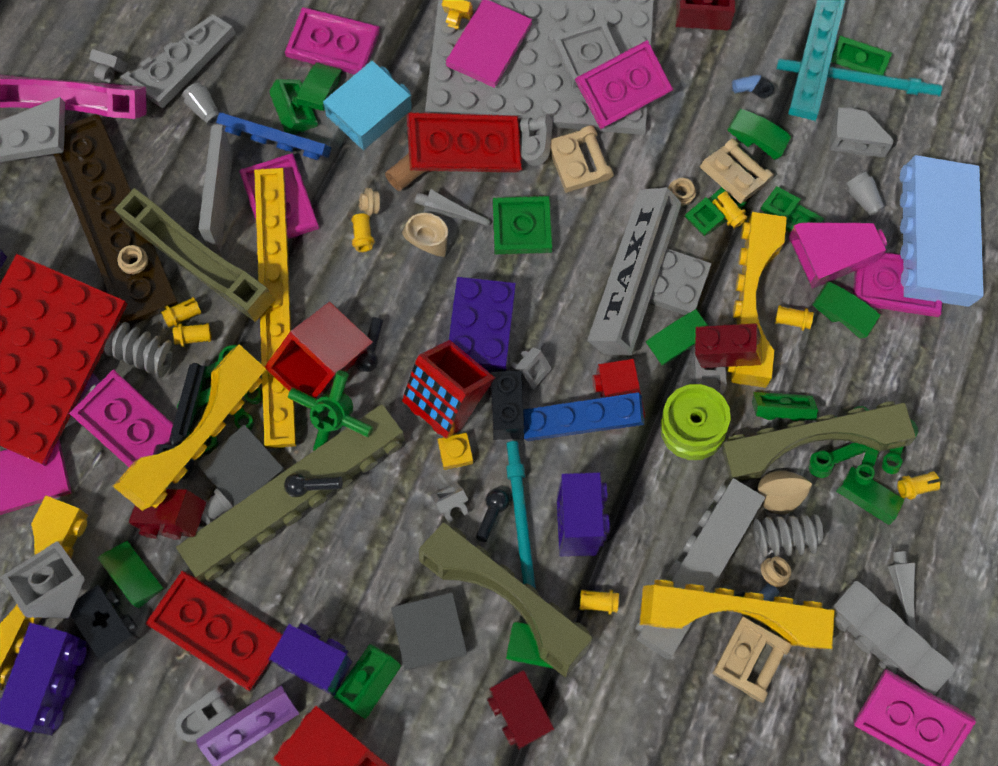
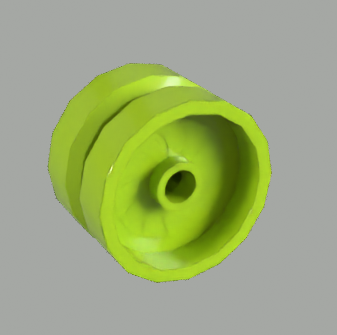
M688 384L676 389L668 397L662 414L661 437L666 447L676 456L687 460H703L714 455L723 445L731 421L730 407L724 396L712 387L702 384Z

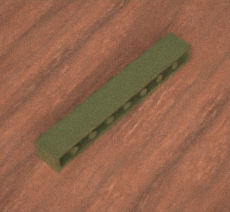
M381 404L359 419L373 427V431L368 438L346 428L196 532L195 537H189L176 546V549L195 577L202 583L206 580L210 582L218 578L224 572V567L231 562L238 563L250 554L249 550L258 543L263 545L275 537V531L284 525L291 526L302 517V512L309 507L316 508L327 500L326 495L335 490L307 491L301 497H291L284 489V481L290 474L301 473L306 478L342 477V489H344L353 481V476L361 471L365 473L371 470L378 463L377 460L386 453L391 455L398 451L403 445L402 442L405 441L404 434L385 407Z

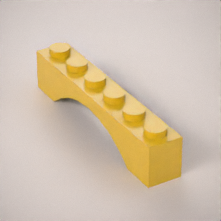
M752 212L749 221L743 222L741 239H745V247H741L739 252L738 265H743L742 274H738L735 290L740 291L739 301L735 300L733 318H737V324L757 323L762 337V365L727 367V372L732 373L731 383L766 388L772 379L774 349L766 339L759 323L756 309V290L762 271L779 254L784 245L787 217Z
M241 345L233 348L211 372V390L208 404L202 419L193 432L175 448L157 455L141 457L133 462L113 487L142 511L150 506L156 508L167 496L168 493L164 490L171 481L176 484L188 471L184 467L191 458L195 461L206 450L207 446L204 442L209 436L216 437L226 426V423L223 422L225 417L229 413L234 415L243 406L245 401L241 398L246 392H254L263 382L260 376L266 368Z
M45 495L31 523L34 535V555L58 541L71 559L73 555L72 547L77 537L82 536L87 527L86 519L88 515L80 508ZM17 604L0 623V690L8 682L29 624H38L42 619L38 617H25Z
M655 580L654 585L643 586L639 625L682 629L693 620L707 614L732 611L748 615L763 622L793 646L832 649L834 610L822 609L823 603L803 601V606L794 605L792 598L774 597L773 602L764 600V594L745 593L744 597L734 596V590L715 588V593L704 592V586L685 584V589L674 588L673 581Z

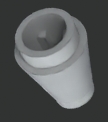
M194 83L187 87L182 94L184 104L208 126L216 123L219 112L207 87L202 86L201 83Z
M867 172L859 174L846 183L849 188L847 192L868 212L869 216L885 207L873 176L869 177Z

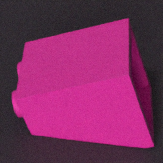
M799 223L794 225L789 236V240L812 289L877 262L886 251L885 246H887L884 233L881 229L877 230L874 223Z

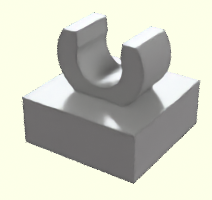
M92 49L89 60L98 64L94 77L108 83H112L115 71L124 74L128 63L120 58Z
M532 347L529 352L522 351L523 359L518 364L513 362L511 366L514 371H521V380L524 385L534 390L552 368L542 351Z
M458 483L430 495L436 509L440 514L443 513L449 522L453 521L450 512L454 507H459L463 515L468 513L467 507L464 502L468 501L464 489Z

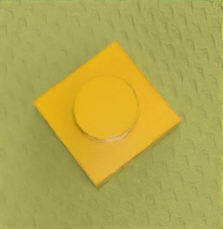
M467 433L452 435L448 439L445 437L437 439L444 470L473 464Z

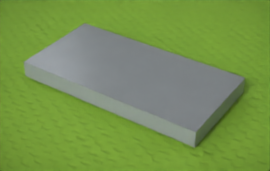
M213 124L211 126L198 228L206 246L216 254H221L233 159L231 145L221 124Z

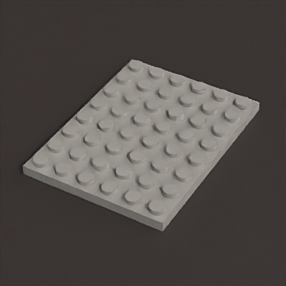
M438 0L425 113L518 116L519 125L521 119L531 117L532 120H535L539 116L548 114L552 119V127L581 130L586 126L592 125L596 131L645 135L647 105L600 130L578 86L573 88L553 45V36L604 20L620 54L646 40L651 45L653 0H490L532 19V26L495 88L446 66V59L470 20L462 18L459 29L448 27V23H446L448 13H445L441 6L443 0ZM465 0L471 2L473 6L472 16L482 0Z

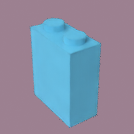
M373 61L368 63L323 101L326 116L363 151L412 110L411 93L408 88L403 84L396 83L385 67H379Z

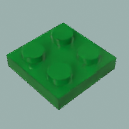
M549 196L493 198L495 255L552 253Z

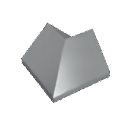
M58 541L0 577L24 616L38 618H69L82 584L85 582L84 577Z

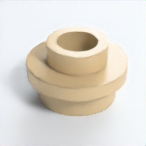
M678 178L672 181L668 187L680 200L681 206L690 204L695 198V186L687 178ZM677 191H683L686 195H679Z
M366 188L365 192L359 196V209L371 217L372 214H378L380 196L378 191Z
M126 246L118 255L119 267L128 274H137L143 271L148 263L146 252L139 246ZM132 258H138L135 263L129 264Z
M773 557L767 558L762 562L761 573L767 583L779 588L788 583L791 576V568L784 559Z

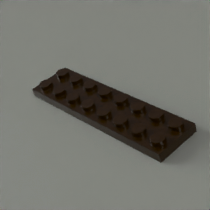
M95 114L66 125L64 127V152L53 155L108 293L126 301L128 304L120 318L121 325L123 323H129L130 326L160 314L161 311L166 310V306L171 308L178 305L155 246L129 227L114 210L131 192V189L100 115ZM126 246H139L146 252L148 263L143 271L137 274H128L121 270L118 265V255ZM132 258L129 264L135 263L138 258Z

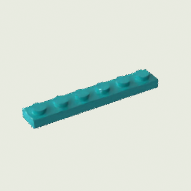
M845 0L816 1L788 112L789 115L816 121Z

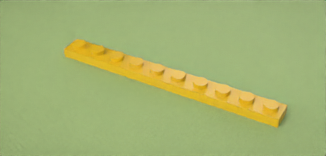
M283 168L254 170L258 282L264 285L274 298V302L260 317L261 363L264 367L291 331L285 174ZM265 370L262 373L264 445L266 449L296 446L295 402L288 398L290 391Z

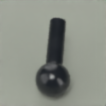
M372 317L367 337L373 343L355 362L356 367L362 372H371L378 364L375 349L383 325V319Z
M292 473L284 481L286 493L295 498L303 496L307 491L342 489L343 486L342 477L306 478L301 473Z
M495 488L488 492L486 496L488 509L476 534L477 540L487 542L499 512L506 510L509 506L510 498L505 490Z

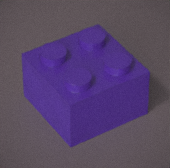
M302 623L297 628L288 624L269 660L280 668L334 696L353 662L347 655L349 651L345 649V646L333 639L328 638L326 643L319 640L321 636L316 634L315 630Z

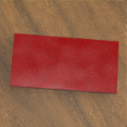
M442 113L407 114L410 171L519 173L522 170L518 116Z
M183 570L145 623L249 692H252L271 663L269 658L283 635Z

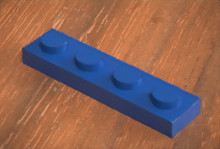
M219 112L216 123L225 126L226 133L241 137V133L245 132L251 134L250 140L265 145L268 140L277 142L276 148L292 153L293 149L297 148L304 151L302 156L319 161L320 156L329 158L332 149L328 145Z
M639 392L523 410L524 439L527 441L644 425L642 395Z

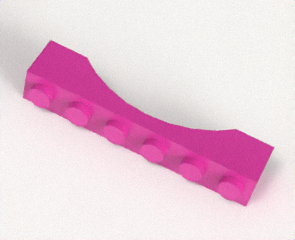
M0 75V108H33L61 97L65 102V110L128 119H137L146 115V87Z

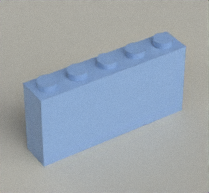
M915 155L900 171L903 191L900 198V206L903 207V219L900 225V231L903 233V245L900 255L901 259H903L901 285L904 286V297L934 302L940 300L942 303L969 307L984 296L979 166Z

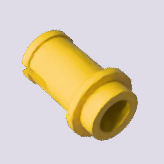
M727 191L717 196L718 200H713L712 203L726 216L725 218L728 221L726 224L728 226H732L735 229L747 220L745 209L741 210Z
M364 213L356 214L351 218L354 232L352 245L358 252L372 250V246L375 243V239L371 236L370 216Z
M194 297L171 308L166 306V310L161 311L168 328L171 326L178 327V323L202 314Z
M778 305L775 324L801 327V331H804L805 328L811 329L814 312L808 311V308L799 310Z
M182 323L178 324V327H173L175 345L180 344L181 347H185V344L211 342L210 324L183 326Z
M931 471L915 477L904 476L902 480L898 481L897 488L902 498L912 500L916 498V495L939 490L940 482L927 483L928 481L939 479L938 475Z
M581 589L580 610L608 611V615H611V612H618L619 593H613L612 589H610V593Z

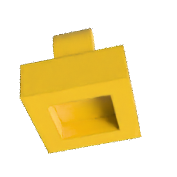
M443 0L441 5L444 12L448 13L446 18L448 27L459 29L462 18L468 20L472 18L474 9L471 2L465 0Z

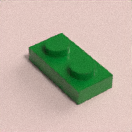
M753 392L752 405L755 415L767 420L789 418L793 421L817 419L818 408L813 396Z

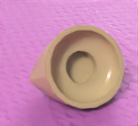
M419 213L410 217L402 231L404 238L425 252L445 257L448 239V227L445 222L431 213Z
M777 470L766 474L760 480L758 493L766 497L762 503L766 510L774 514L785 515L793 512L806 499L811 490L812 483L796 473Z

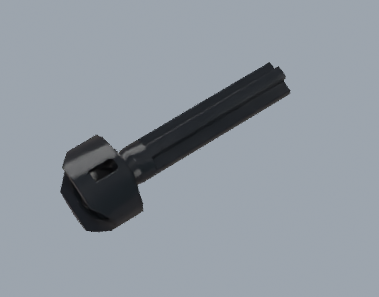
M198 363L189 365L168 444L156 445L153 455L175 448L189 436L207 371L206 366L199 365ZM192 458L184 466L188 471L181 478L183 480L187 479L192 472L194 465Z

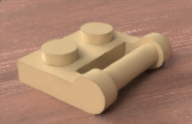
M592 125L586 126L578 132L551 139L550 154L565 193L607 181L614 175L611 167L607 166L596 139L598 134ZM586 142L597 169L594 172H589L579 146L581 143Z
M732 138L722 148L704 159L700 168L742 204L765 187L772 180L774 174L769 169L764 170L738 147L739 143ZM730 155H731L733 158H735L742 166H744L751 174H749V173H748L746 170H744L737 162H735V161L730 157Z
M741 617L712 674L745 692L753 699L764 703L768 695L766 690L784 654L788 655L792 645L745 617ZM766 643L772 647V650L755 684L747 679Z

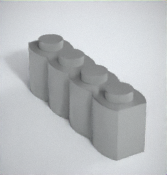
M857 580L851 583L829 608V610H834V625L841 631L848 630L856 638L854 642L862 651L868 654L871 652L875 654L880 660L879 665L883 670L887 669L933 695L939 691L956 670L943 655L933 649L924 638L907 626L895 612L881 603L868 588Z

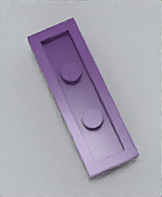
M281 685L196 739L198 748L212 766H219L297 716L299 712Z

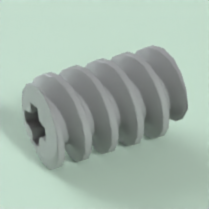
M123 323L110 334L104 347V353L107 356L113 355L115 359L124 360L129 365L134 364L138 369L145 368L147 373H155L159 378L166 375L173 359L171 341L166 340L161 346V337L155 336L150 342V332L146 331L140 337V328L134 327L130 331L129 323Z
M813 514L811 518L807 515H801L798 520L795 516H789L786 521L783 517H776L774 522L770 518H764L762 523L758 519H754V539L756 547L760 550L763 558L767 557L768 548H771L774 556L778 557L781 547H784L787 556H791L793 546H796L800 555L804 554L806 545L809 546L810 552L815 554L817 545L823 541V525L818 514Z

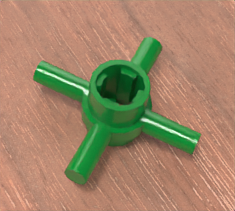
M339 370L336 372L330 394H325L319 399L294 387L288 394L289 399L311 409V423L318 429L313 451L328 442L331 431H336L342 426L367 438L373 431L372 426L351 416L354 406L350 397L343 392L349 376L345 371Z

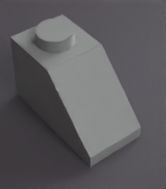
M838 107L831 121L829 151L885 158L893 145V138L867 111L857 110L853 107Z

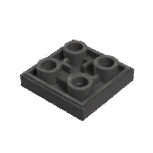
M245 425L197 464L233 506L285 471Z
M453 592L391 607L405 671L467 656Z

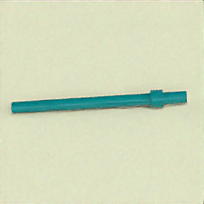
M778 58L776 69L798 73L801 62ZM829 67L827 78L904 90L906 94L911 95L923 93L940 96L942 92V85L921 82L919 78L909 77L907 80Z
M510 441L506 443L509 465L506 466L507 479L511 480L523 584H530L536 589L523 485L525 468L524 464H521L518 441Z

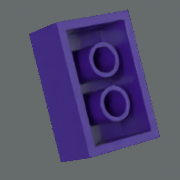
M457 277L449 340L490 374L491 372L506 371L516 283Z
M600 473L561 474L556 496L559 557L596 556L599 547L603 546L604 540H606V533H609L608 514H603L602 510L604 509V502H607L606 482L601 483Z
M30 623L0 700V723L52 736L54 730H57L62 722L64 701L73 692L75 686V679L73 677L76 668L85 659L86 647L84 646L86 641L67 632Z

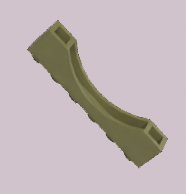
M135 188L114 209L129 227L255 323L274 302V298L264 285L198 241L154 202Z
M894 401L881 403L876 406L877 409L865 411L864 408H857L848 411L846 416L835 418V415L830 414L817 418V422L805 424L804 421H797L788 424L787 429L775 431V428H766L758 431L755 436L745 437L744 434L727 438V442H723L722 447L730 482L733 478L739 482L761 478L769 466L782 455L796 447L811 442L824 440L851 441L866 445L880 452L911 445L916 437L906 404L895 405Z
M443 522L419 548V561L442 580H459L474 583L492 590L506 599L520 612L530 626L537 642L540 658L565 678L589 650L593 638L583 625L578 622L573 623L566 618L560 607L554 603L548 604L539 597L538 591L533 586L521 583L507 566L503 564L498 565L494 562L484 548L478 545L475 547L467 541L466 536L458 528H451Z

